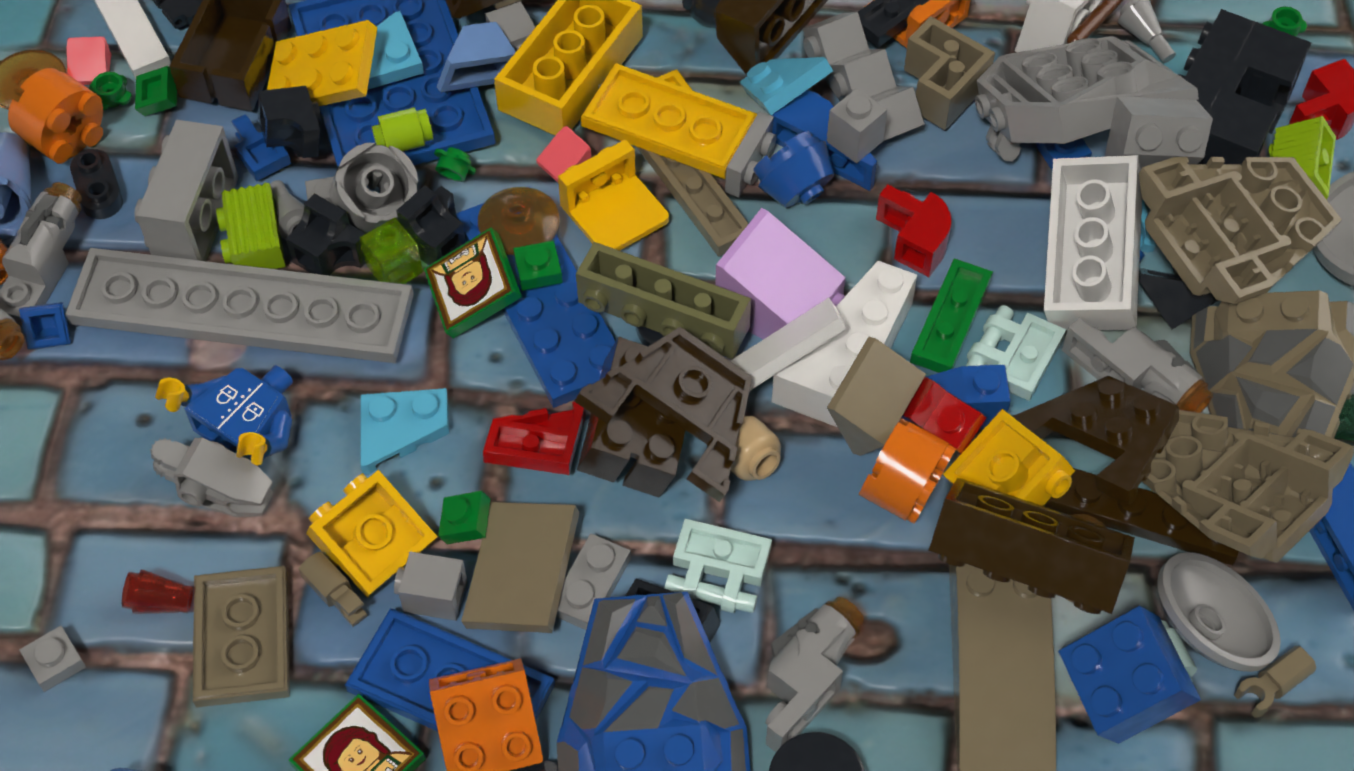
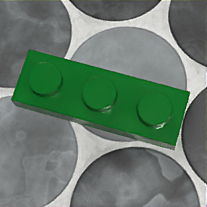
M955 258L953 259L911 353L910 363L938 373L954 368L990 285L993 271Z

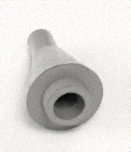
M1131 0L1125 4L1120 10L1121 16L1118 19V24L1147 46H1151L1163 63L1172 60L1176 53L1163 37V32L1150 0Z
M276 180L270 186L275 200L278 231L280 236L286 240L301 221L304 204L289 194L282 181Z

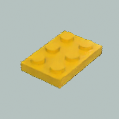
M369 20L276 41L267 90L306 86L311 101H317L319 106L365 97L367 95L377 27Z

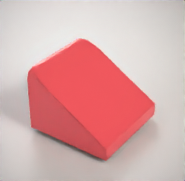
M74 37L67 39L68 75L83 85H90L96 76L110 71L112 55L104 37Z
M565 126L539 155L536 163L558 182V175L564 173L569 167L579 165L592 158L591 148L568 126Z

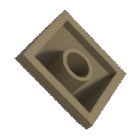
M870 336L867 338L827 406L829 413L852 453L859 456L884 447L926 375L878 339Z

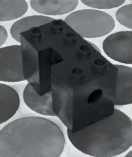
M1221 9L1214 23L1206 22L1198 40V44L1202 45L1201 48H1192L1184 66V70L1188 71L1186 76L1178 74L1197 88L1199 98L1197 101L1213 118L1205 155L1198 164H1207L1210 157H1223L1224 164H1242L1246 157H1261L1260 153L1268 133H1273L1292 95L1312 42Z

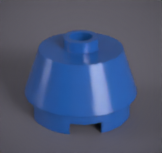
M809 130L784 142L786 144L785 147L776 152L771 158L766 155L753 168L760 181L758 187L785 208L794 206L801 201L805 205L815 200L824 192L822 187L834 177L826 141H820Z

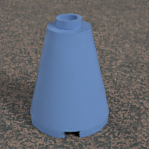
M1 132L0 238L10 239L17 235L26 212L32 206L30 150L26 141L20 136Z

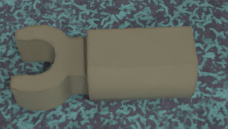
M321 551L308 557L298 568L301 577L328 607L335 605L352 627L368 616L361 608L364 606V603L352 591L349 581Z
M1294 646L1259 672L1258 678L1251 677L1242 681L1234 696L1240 699L1247 693L1257 695L1260 703L1251 714L1255 718L1261 717L1267 713L1274 698L1280 699L1316 671L1315 661L1301 646Z

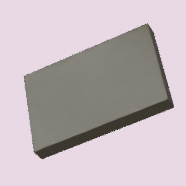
M491 503L486 538H482L461 620L466 629L552 633L580 513L576 505Z
M278 566L195 575L193 627V703L195 707L290 697L288 572L286 567Z

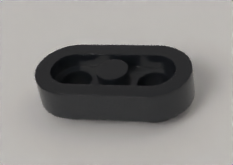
M87 149L78 153L71 161L70 170L83 211L93 219H106L115 215L122 207L123 198L109 156L99 149Z

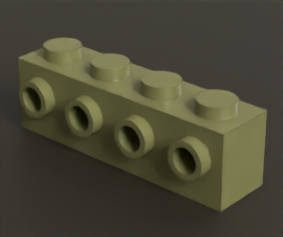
M597 242L592 244L576 272L578 302L584 304L588 309L594 312H606L622 318L632 326H644L660 332L663 336L682 327L720 355L730 359H734L750 328L751 298Z

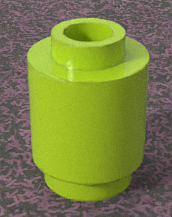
M415 107L377 116L378 125L371 126L376 145L386 147L390 145L402 152L424 147L425 142L433 140L432 128L426 109L416 111Z

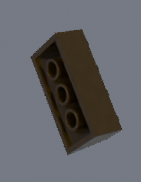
M720 0L714 11L717 39L747 75L748 71L755 65L768 62L771 59H777L828 0Z
M957 478L944 500L928 551L937 553L938 558L949 565L963 567L966 563L983 569V574L995 581L1009 582L1012 579L1028 585V590L1038 596L1055 598L1058 595L1074 601V606L1084 612L1101 614V611L1112 614L1130 564L1135 537Z

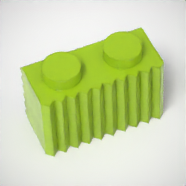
M1320 116L1275 128L1274 143L1269 145L1270 157H1293L1327 200L1329 197L1336 136L1325 118Z
M265 182L263 185L256 184L254 187L249 185L247 188L240 187L238 190L234 188L230 191L224 190L221 193L223 207L216 208L220 231H227L228 239L220 240L224 262L226 264L233 263L234 265L269 269L286 267L282 239L278 231L275 200L270 184Z

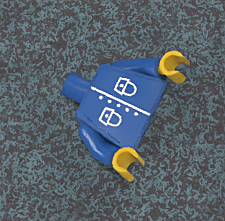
M273 366L261 380L244 368H236L228 375L199 384L184 385L180 380L169 377L160 380L155 398L158 400L167 399L165 408L170 412L178 411L181 405L186 406L184 409L193 431L209 441L222 444L228 450L236 453V457L241 458L243 456L259 467L265 457L284 451L288 447L292 415L283 393L293 384V380L281 367Z

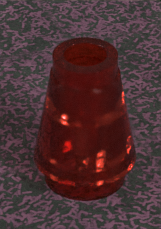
M143 569L139 573L128 572L123 587L122 608L132 609V614L189 613L193 598V586L184 585Z

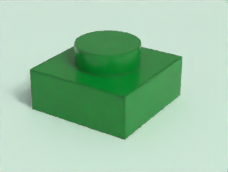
M169 66L136 76V111L143 116H148L177 106V88Z
M554 240L513 248L522 291L563 283Z
M482 490L444 497L438 537L446 544L486 538L491 498Z

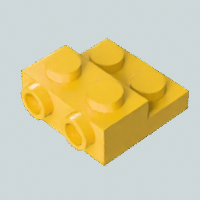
M1001 409L943 475L952 484L955 483L957 478H961L1044 506L1051 497L1060 498L1069 490L1072 483L1070 476L1075 470L1059 452Z
M379 469L369 478L362 473L352 480L343 489L347 496L335 506L328 501L319 507L308 518L312 524L306 533L335 567L338 565L367 598L393 577L399 567L406 566L409 552L421 553L438 537Z

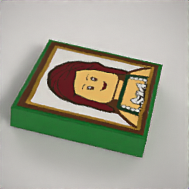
M492 227L424 268L445 333L453 339L522 297L499 233Z
M358 694L289 759V762L296 771H414L426 758L424 753Z

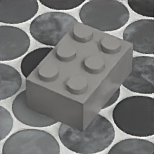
M176 120L170 135H166L163 139L162 154L157 166H153L150 170L148 188L143 199L140 198L136 203L135 221L140 225L145 246L149 248L151 255L206 261L219 229L216 208L223 207L221 193L224 190L230 191L232 188H235L239 177L223 126Z

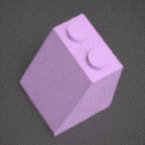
M761 208L716 264L715 285L751 298L750 328L748 332L761 339H765L827 298H830L836 307L845 297L844 286L846 277L769 211Z

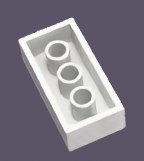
M1138 155L1053 159L1044 313L1048 322L1066 329V331L1079 318L1091 327L1099 330H1129L1132 327L1137 329L1142 196L1139 181L1141 167Z

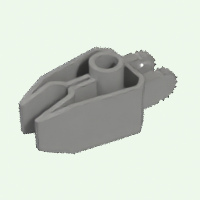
M164 438L155 441L152 449H150L151 458L154 459L153 468L156 471V475L159 474L160 477L164 476L166 480L174 482L179 498L192 506H202L236 518L261 516L273 495V491L270 489L273 482L257 465L252 464L251 460L243 456L241 458L236 457V453L228 450L218 442L209 441L205 438H194L189 447L177 441L171 442V439L167 440Z

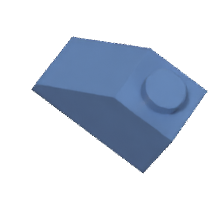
M497 22L471 24L462 27L437 84L440 92L494 84V78L516 52Z

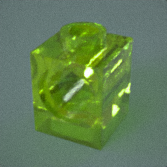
M395 217L360 237L366 266L378 281L405 284L423 273L418 244Z

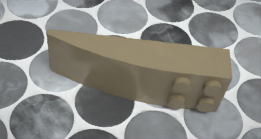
M966 563L963 567L949 565L957 771H1056L1055 672L1051 598L1038 596L1028 590V585L1012 579L1009 582H999L990 579L983 574V569Z

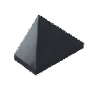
M1139 268L1140 284L1171 330L1192 318V315L1219 301L1215 299L1212 293L1201 296L1192 294L1179 275Z

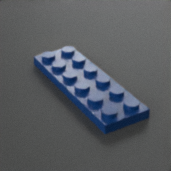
M525 187L456 213V219L463 223L466 242L491 227L499 233L522 296L517 301L503 308L502 311L552 407L555 408L575 400L582 388L590 383L592 385L599 381L604 360L616 341L600 312H594L578 302L577 270L531 187ZM554 240L563 283L522 291L513 248Z

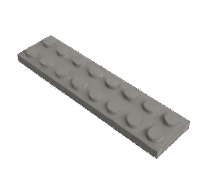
M90 248L65 316L71 325L396 363L414 294L412 285Z

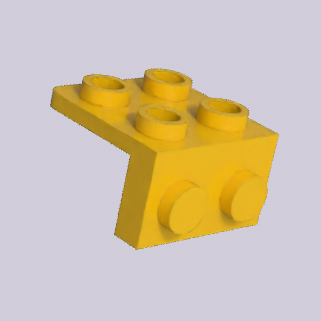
M626 139L612 147L602 149L592 158L579 165H573L564 173L558 175L560 206L592 244L597 242L620 251L667 225L669 222L668 211L636 176L635 149Z

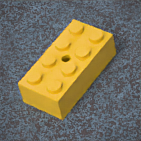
M557 0L494 78L498 110L555 136L565 126L572 130L598 91V85L604 82L615 63L622 65L642 39V5L631 0Z

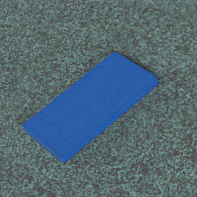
M390 608L347 680L345 687L349 693L356 696L360 694L367 701L438 732L429 691V679L512 660ZM523 665L536 722L555 686V680L553 677Z

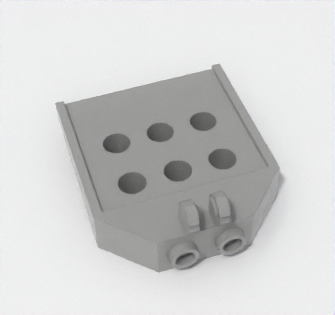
M1114 36L1097 39L1085 38L1068 44L1016 52L998 57L977 79L979 95L975 96V105L982 119L986 118L991 123L986 135L987 144L1003 160L1013 162L1020 153L1021 147L1019 145L1021 143L1065 144L1110 129L1117 96L1198 100L1199 98L1198 90L1194 85L1129 40L1122 41Z

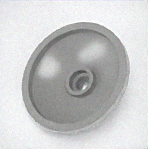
M1189 552L1172 556L1162 566L1157 580L1161 606L1176 632L1196 652L1217 665L1245 672L1264 669L1277 657L1281 641L1275 618L1258 592L1238 573L1213 558Z

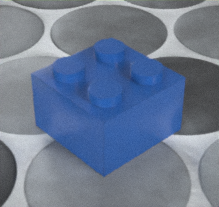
M1140 605L1058 651L1097 735L1119 744L1201 700L1160 617Z

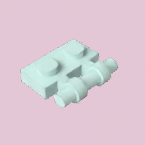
M1002 305L998 308L995 315L988 317L983 326L984 334L981 340L974 343L967 354L969 361L966 366L1005 365L1009 392L1030 401L1062 343L1066 329L1030 313L1026 314L1020 325L1011 321L1014 315L1013 310L1008 306ZM1004 339L1010 342L1005 352L995 348L998 342Z
M685 519L673 555V565L686 568L688 571L686 578L669 574L665 589L673 592L688 591L690 598L721 605L722 611L735 613L737 609L754 613L757 595L741 592V587L743 583L761 587L772 547V539ZM703 573L727 578L726 587L701 582Z

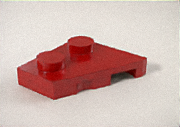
M572 402V410L548 414L547 408L529 411L527 414L520 416L508 415L494 418L483 449L484 463L570 475L586 416V409L576 402Z

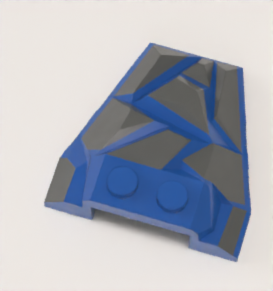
M688 591L594 599L575 677L557 739L558 771H751L747 727L730 692L725 676L720 669Z

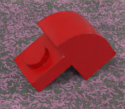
M1342 59L1312 70L1302 94L1306 102L1296 105L1289 125L1323 116L1335 134L1336 140L1344 137L1351 130L1354 124V69L1346 59Z
M887 184L879 194L876 220L899 231L894 260L929 278L946 254L951 228L949 208L933 192H930L926 199L921 202L910 193L900 191Z

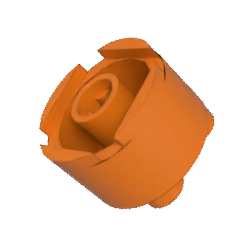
M55 68L42 69L27 78L20 86L24 93L17 102L12 99L9 106L8 122L11 130L57 164L66 162L86 146H95L103 136V128L100 126L103 118L102 99L70 75L60 72Z
M901 418L877 457L872 469L873 473L871 475L868 474L859 492V496L904 521L908 520L915 524L956 448L941 438Z

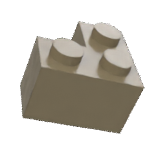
M931 16L908 38L904 71L919 79L916 98L922 117L946 130L972 103L975 96L979 95L977 79L993 64L995 52Z

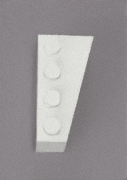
M1026 0L1029 9L1015 52L1067 44L1068 36L1103 0Z
M877 261L836 306L846 326L845 331L774 375L772 403L837 427L827 409L828 404L869 336L878 339L891 349L913 304L917 274Z

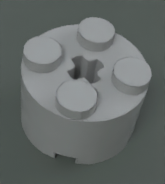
M364 143L351 149L342 158L329 190L331 203L345 210L349 224L366 233V236L386 233L399 225L396 210L417 193L418 177L413 163L401 150L390 145L386 147L375 145L376 143ZM367 186L371 189L378 187L381 191L380 193L376 191L372 192L367 188Z

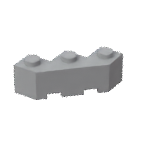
M858 12L841 13L803 28L805 52L809 58H826L833 72L824 77L839 101L858 88L887 109L883 141L924 125L914 88L896 86L886 50L869 49Z

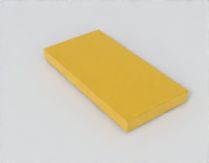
M615 63L582 114L581 126L620 141L626 139L631 145L725 179L726 167L756 118L757 113Z

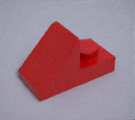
M924 377L902 415L920 428L948 442L960 454L968 447L986 420L982 413L948 393L938 383L927 377Z

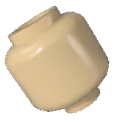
M744 416L743 424L739 428L736 447L738 448L731 471L744 481L761 480L770 476L778 467L781 457V443L777 435L761 420L753 416Z

